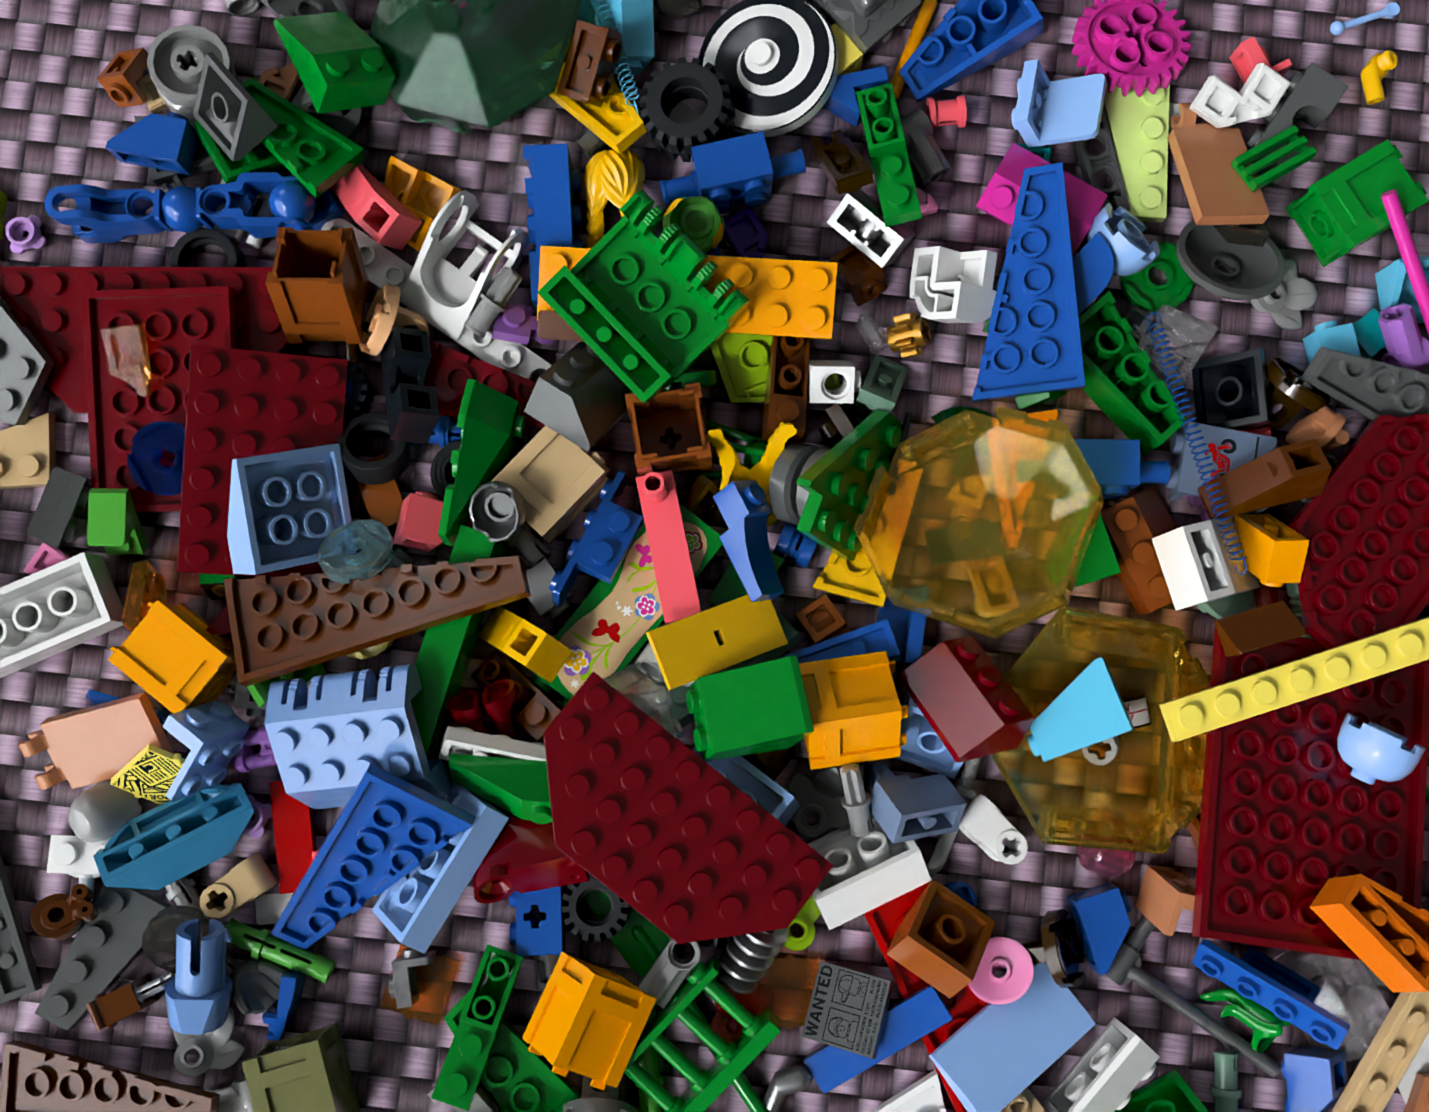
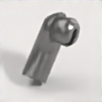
M795 1065L776 1071L763 1099L767 1110L779 1112L786 1095L802 1091L812 1083L813 1076L807 1066Z

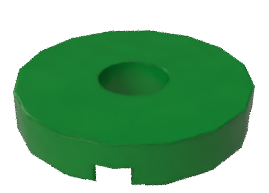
M1163 241L1158 243L1160 249L1158 257L1139 273L1120 276L1119 278L1124 296L1131 305L1142 312H1157L1159 314L1171 311L1186 300L1193 288V281L1184 272L1177 259L1176 246ZM1150 269H1159L1164 273V285L1157 286L1149 280L1148 273Z

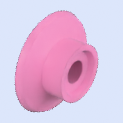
M1006 937L989 938L975 977L968 986L978 998L987 1003L1001 1005L1014 1002L1027 992L1032 983L1034 975L1032 958L1024 946L1013 939ZM998 970H1007L1005 976L1001 978L995 977V973Z

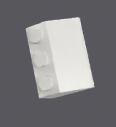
M872 813L874 831H870L868 836H853L850 833V826L848 824L808 843L810 847L833 864V867L812 894L829 930L932 881L921 851L915 841L910 840L893 844Z
M1114 1017L1042 1104L1048 1112H1114L1115 1110H1121L1129 1102L1132 1095L1131 1091L1139 1081H1144L1152 1075L1156 1068L1155 1062L1160 1056Z

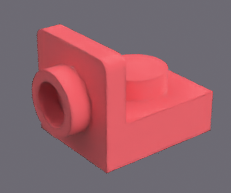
M1254 36L1241 42L1229 57L1243 84H1245L1255 66L1259 63L1266 64L1282 77L1293 65L1288 58L1271 67L1266 50L1259 46Z

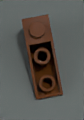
M772 336L763 406L761 441L768 442V439L781 422H789L797 429V433L790 437L785 444L799 443L805 433L810 338Z
M1312 439L1278 447L1204 485H1213L1220 482L1219 485L1209 488L1207 492L1223 489V491L1217 492L1209 498L1225 496V498L1212 503V505L1228 503L1214 510V512L1230 509V511L1216 517L1224 518L1322 495L1332 468L1317 440ZM1202 485L1198 487L1197 491L1210 519L1213 520L1218 513L1212 512L1215 507L1210 506V503L1213 500L1207 499L1210 494L1205 493V490L1208 487Z
M494 648L473 672L471 677L484 689L490 683L497 680L511 679L514 681L517 689V698L511 708V716L536 741L544 743L543 732L563 707L500 651Z

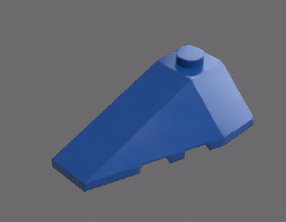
M959 0L943 16L944 20L934 32L925 38L899 70V74L918 103L1012 54L1043 33V17L1032 0Z

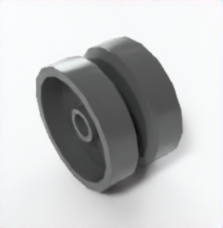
M800 442L790 444L781 452L773 466L768 492L770 507L776 518L786 523L799 524L809 492L796 484L797 479L832 448L821 449L816 445Z

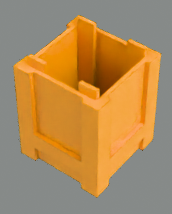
M157 600L156 602L149 601L147 605L151 608L148 610V614L120 647L112 646L110 648L113 654L108 660L172 713L217 700L231 683L232 674L237 670L233 643L225 636L211 635L207 632L206 629L210 624L187 605L180 603L178 606H173L162 600Z
M886 651L799 663L814 732L804 738L811 770L900 757V746L906 745L907 742L906 733L900 734L902 718H908V706H901L891 674L895 673L896 663L895 660H888Z
M562 951L522 1039L530 1044L529 1052L539 1056L544 1055L554 1065L552 1068L553 1073L566 1077L570 1070L592 1078L590 1083L592 1087L603 1091L606 1085L617 1088L657 998L646 993L622 975Z

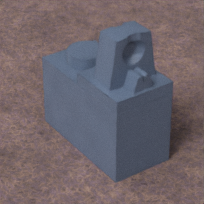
M884 763L870 766V773L867 776L868 791L871 795L870 812L893 844L958 831L967 803L944 773L912 779L909 774L895 776Z

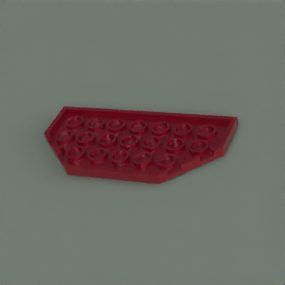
M0 267V299H5L13 309L11 314L21 326H26L55 361L45 384L74 413L88 414L81 291L230 286L234 288L237 349L281 353L291 345L287 342L265 284L267 274L272 272L273 267Z
M1414 414L1411 417L1380 415L1371 420L1330 472L1322 495L1311 497L1289 524L1290 528L1310 540L1301 581L1297 585L1304 629L1326 649L1413 622L1429 602V414Z
M594 671L591 672L543 732L554 845L678 944L788 928L833 867V864Z

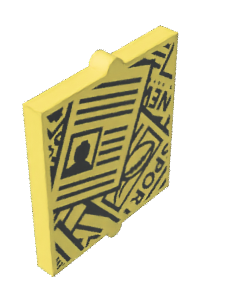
M148 744L111 778L110 785L134 794L135 798L142 797L162 805L170 801L166 794L186 759L182 758L179 753L172 754L152 744Z

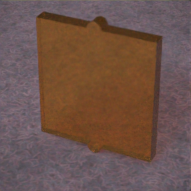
M400 944L396 958L402 955L403 949L410 947ZM431 947L427 951H433L435 949ZM436 953V959L431 964L416 966L420 999L412 1007L397 1009L396 998L390 997L388 983L380 1007L404 1014L407 1020L416 1018L438 1026L460 960Z
M787 954L786 958H774L772 965L767 969L766 975L759 983V1015L769 1008L779 1017L780 1026H786L788 1030H793L794 1026H804L821 958H794L792 954Z

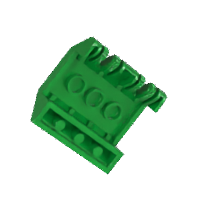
M642 189L635 193L619 209L624 216L572 269L564 265L537 293L645 404L676 381L733 325L750 300L740 289H736L728 296L735 285L729 278L719 283L712 294L705 288L718 267L713 261L708 262L702 267L708 256L686 233L681 234L677 238L681 228L676 223L667 226L659 238L652 233L660 222L664 211L659 205L651 209L655 201Z

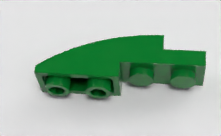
M892 83L857 91V100L885 227L921 219V208Z
M487 944L460 1015V1022L432 1094V1099L466 1111L470 1110L482 1074L486 1069L524 957Z

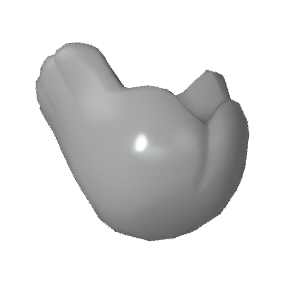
M111 780L99 782L79 794L73 800L68 812L70 827L80 839L86 842L104 841L112 837L127 821L141 815L142 807L138 803V798H135L134 794L110 785Z

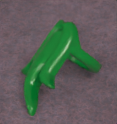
M1220 988L1200 996L1202 1000L1229 1001L1232 1003L1224 1007L1221 1017L1234 1016L1253 1029L1251 1048L1257 1053L1264 1052L1275 1037L1282 1035L1283 1026L1291 1024L1279 1019L1273 1012L1253 1000L1244 998L1233 988Z

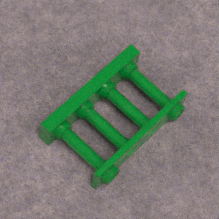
M714 956L706 964L702 961L699 962L689 972L686 978L688 980L686 985L644 1027L624 1071L634 1083L664 1110L663 1112H704L781 1032L779 1017L769 1008L761 1015H753L714 979L719 973V961ZM702 990L743 1026V1034L735 1043L732 1041L726 1042L688 1007ZM676 1017L717 1054V1061L708 1071L705 1068L700 1070L661 1034ZM649 1045L690 1082V1089L682 1098L679 1096L673 1097L635 1062Z

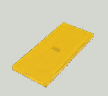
M749 595L646 632L668 691L692 682L699 677L710 675L788 644L772 601L752 602ZM715 631H718L723 645L719 646L714 634Z

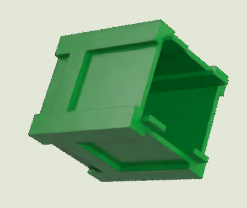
M1388 139L1313 183L1307 188L1308 192L1285 207L1291 219L1295 220L1316 252V257L1323 268L1391 227L1381 199L1382 193L1396 189L1405 216L1429 201L1426 197V190L1420 181L1414 183L1399 160L1403 157L1396 145H1392Z

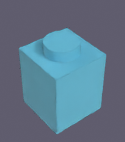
M1336 320L1314 326L1315 331L1303 338L1309 364L1321 346L1361 356L1353 323L1339 326Z

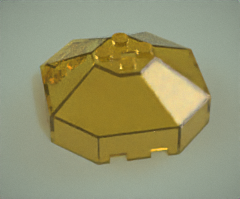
M1003 406L994 409L997 418L964 410L899 443L888 473L884 466L876 469L867 493L870 497L863 515L859 514L854 527L885 595L894 606L995 639L1068 605L1104 504L1101 487L1065 423L1049 419L1048 422L1028 417L1026 412Z

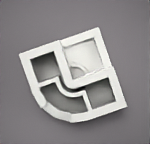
M942 246L915 248L910 279V298L915 299L921 317L942 323H976L990 318L996 296V291L992 289L998 253L989 250L959 252Z

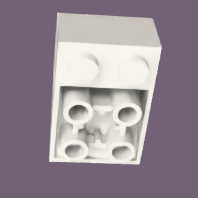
M1234 518L1226 519L1219 523V525L1233 523ZM1213 519L1182 526L1152 538L1176 611L1260 588L1257 577L1248 570L1244 575L1237 573L1235 566H1237L1239 573L1245 572L1243 559L1229 560L1232 554L1226 552L1230 547L1224 546L1228 540L1221 539L1226 533L1219 532L1222 527L1217 526V523L1220 520ZM1230 525L1221 530V532L1235 530V525ZM1232 532L1226 535L1224 538L1236 537L1237 532ZM1238 538L1234 539L1226 545L1238 544L1239 540ZM1240 545L1230 549L1228 552L1240 551ZM1242 552L1232 556L1231 559L1243 557Z

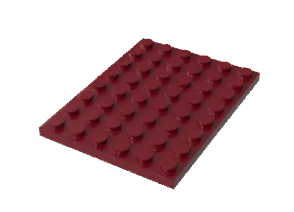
M1215 626L1210 688L1327 649L1316 640L1297 637L1243 654L1226 657ZM1429 660L1207 732L1192 936L1361 960L1310 908V905L1329 878L1362 874L1402 896V901L1417 909H1421L1429 729ZM1347 713L1359 717L1356 722L1358 725L1362 726L1363 723L1368 724L1371 721L1408 738L1405 746L1411 749L1416 744L1423 746L1425 751L1412 773L1402 780L1394 782L1376 779L1374 785L1365 783L1350 775L1353 768L1342 760L1337 748V737Z

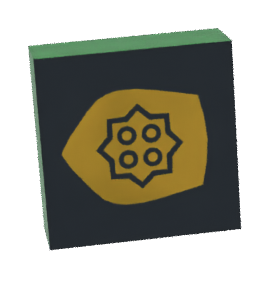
M200 573L199 585L211 600L226 599L224 580L228 578L239 580L243 579L241 575Z

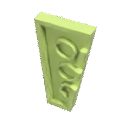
M1107 83L1103 107L1130 205V213L1143 222H1163L1167 215V137L1169 136L1170 84L1166 89L1159 85L1155 94H1151L1145 88L1141 97L1136 95L1134 89H1130L1127 96L1123 97L1119 87H1116L1112 93H1108L1109 84Z

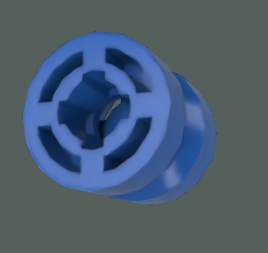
M785 523L773 553L782 559L786 557L793 559L795 565L806 569L817 542L798 531L797 525ZM800 541L801 544L798 551L794 550L797 542Z

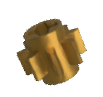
M916 312L894 316L895 325L888 326L886 332L888 345L892 352L901 351V358L924 354L923 346L929 345L931 342V331L925 318L917 319Z

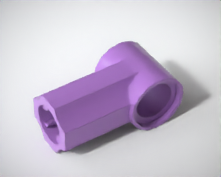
M1402 303L1396 306H1388L1379 312L1380 318L1378 322L1388 351L1382 356V362L1417 371L1429 364V341L1420 334L1413 307Z

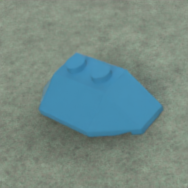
M232 783L230 786L219 784L213 788L208 787L198 791L192 797L186 796L176 801L170 800L127 821L110 838L104 849H99L93 855L104 885L106 887L159 890L230 854L255 812L242 784Z

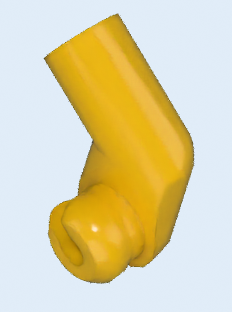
M1386 50L1383 53H1377L1372 56L1361 71L1360 78L1367 105L1385 100L1382 80L1389 70L1394 69L1398 63L1397 55L1391 50Z

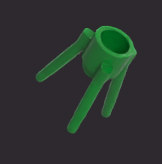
M709 420L705 421L707 428L717 429L720 427L723 434L746 442V445L731 444L736 452L744 453L743 464L750 465L749 469L761 461V457L768 445V442L761 441L762 437L752 436ZM722 470L688 475V477L694 476L697 479L701 474L710 480L722 479Z

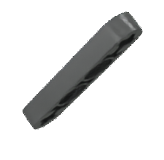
M1103 108L1099 133L1093 138L1102 143L1103 153L1100 155L1090 154L1085 148L1087 140L1073 141L1084 182L1107 194V198L1115 194L1116 196L1110 201L1113 207L1112 210L1115 211L1119 206H1122L1130 212V205ZM1099 172L1107 173L1112 179V187L1108 189L1099 188L1094 182L1095 174ZM1107 198L1104 201L1101 209L1108 203Z

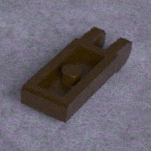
M840 129L831 132L832 143L824 145L819 136L810 139L815 159L838 194L856 192L863 186L874 183L871 168L849 137L846 138Z

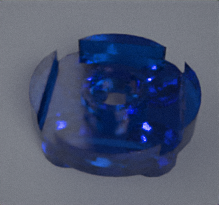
M157 421L144 426L134 435L131 441L134 444L131 448V454L127 456V465L132 478L142 489L163 496L181 495L185 424ZM164 449L168 452H173L175 455L174 465L171 468L168 465H160L159 460L163 458L162 451Z

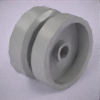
M186 24L169 28L157 36L149 48L147 58L150 77L164 103L171 112L183 115L188 119H196L193 116V110L206 53L213 52L238 80L226 46L216 34L204 27Z

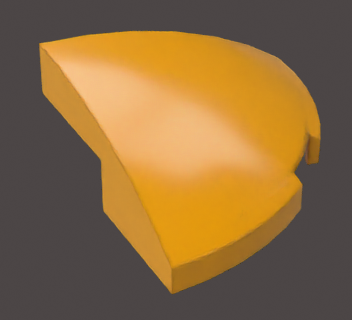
M392 155L390 156L385 175V187L422 221L408 242L412 248L420 252L435 217L443 206L461 189Z

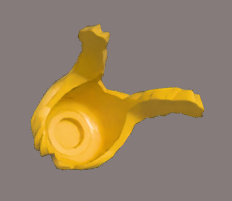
M613 149L603 150L593 155L586 165L584 184L588 208L586 214L588 219L586 226L588 232L586 238L587 248L592 249L604 236L603 209L607 201L609 200L620 209L642 188L643 181L645 180V165L641 158L631 150L626 149L620 155Z
M789 422L780 423L779 427L775 429L768 439V445L761 457V461L751 469L740 464L736 451L725 438L720 427L710 429L705 437L708 442H711L716 447V453L722 467L720 491L732 481L756 480L757 484L763 489L766 501L770 507L768 495L770 476L774 463L785 449V443L797 433L794 425ZM773 511L767 515V527H770L778 520Z

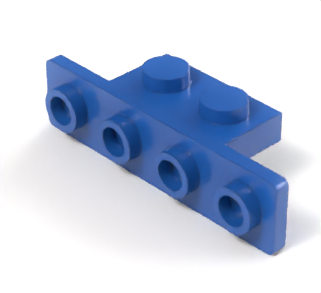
M619 470L614 480L607 479L600 494V499L603 500L597 510L592 508L589 511L583 525L586 531L581 540L575 538L566 557L569 561L564 571L558 569L553 576L549 590L552 591L554 605L561 607L580 571L611 584L643 524V516L617 505L626 487V472Z
M1203 939L1199 944L1192 963L1206 975L1218 979L1236 990L1244 998L1253 1000L1273 1012L1279 1019L1287 1021L1308 1033L1317 1042L1338 1050L1350 1029V1025L1314 1003L1322 987L1251 946L1248 947L1240 960L1206 939Z

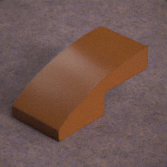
M383 453L366 462L379 461L388 456L386 453ZM398 478L385 484L376 485L356 481L375 529L378 532H382L396 526L402 501L404 500L399 488L401 485Z
M826 594L795 614L814 645L850 632L846 622Z

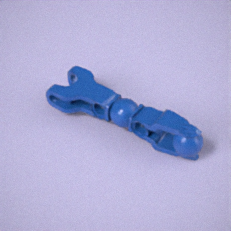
M244 172L237 177L236 182L211 185L205 189L202 187L194 189L181 185L171 188L167 193H164L161 189H155V193H152L147 189L110 190L85 184L63 185L50 189L45 198L47 214L61 224L72 225L73 233L82 241L90 244L115 243L122 240L125 236L156 234L164 230L168 232L176 230L190 233L199 230L203 225L207 229H214V226L226 230H245L256 239L276 237L278 227H293L294 230H312L308 222L314 217L317 207L315 197L294 175L281 176L277 172ZM270 194L268 202L274 217H251L256 196ZM71 198L76 201V209L59 211L58 207L63 200ZM226 203L225 207L221 211L216 212V209L220 204ZM153 207L151 213L147 216H144L145 212L149 208ZM85 227L91 228L93 230L86 232Z

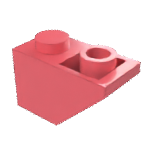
M417 491L415 494L410 493L402 501L393 543L428 553L443 545L444 542L438 535L443 502L438 501L437 496L428 492ZM472 519L467 523V527H473Z

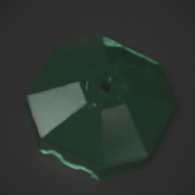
M380 0L369 36L381 47L395 74L390 93L395 103L411 120L424 124L426 121L440 124L444 129L468 134L472 129L467 123L491 129L496 125L503 124V121L544 97L548 98L555 91L563 63L566 62L567 55L569 54L577 20L592 24L596 11L590 0H465L467 5L462 8L458 4L451 5L455 0Z

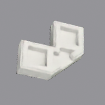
M1259 63L1255 66L1240 92L1233 89L1217 76H1209L1189 109L1216 128L1269 116L1291 82L1264 63Z

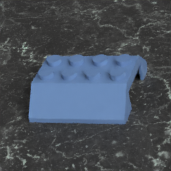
M405 664L382 668L379 674L377 696H375L376 676L370 669L360 672L350 671L315 676L311 679L309 694L308 684L302 678L292 679V681L288 679L272 682L269 687L264 725L286 794L314 810L345 807L371 763L437 797L449 796L452 792L443 759L427 760L411 705V700L423 689L416 666L414 664Z

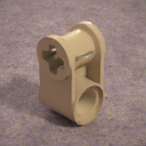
M257 852L237 864L229 873L202 892L200 896L201 910L206 916L211 918L224 917L258 899L277 886L279 882L261 854ZM225 892L228 898L223 902L224 905L220 906L217 900L221 897L220 894Z

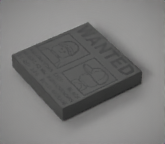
M820 961L801 1036L876 1059L894 982Z

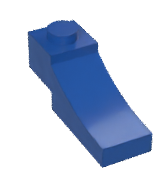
M756 480L732 481L713 496L729 528L719 538L751 601L758 602L775 599L784 592V589L777 576L768 543L767 515L772 511L766 501L763 489L757 484Z

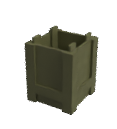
M338 1022L279 1041L266 1043L257 1053L242 1062L254 1112L361 1111Z

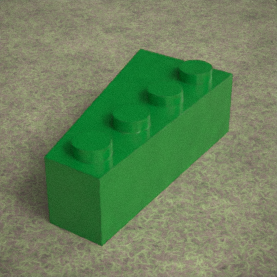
M1109 290L1079 317L1086 388L1081 389L1129 440H1140V451L1147 455L1162 445L1184 422L1179 420L1182 415L1177 414L1179 410L1175 408L1177 403L1172 401L1173 397L1170 395V391L1162 379L1158 380L1149 365L1152 361L1145 350H1140L1130 333L1133 329L1126 317L1122 319L1115 308L1114 303L1116 301Z

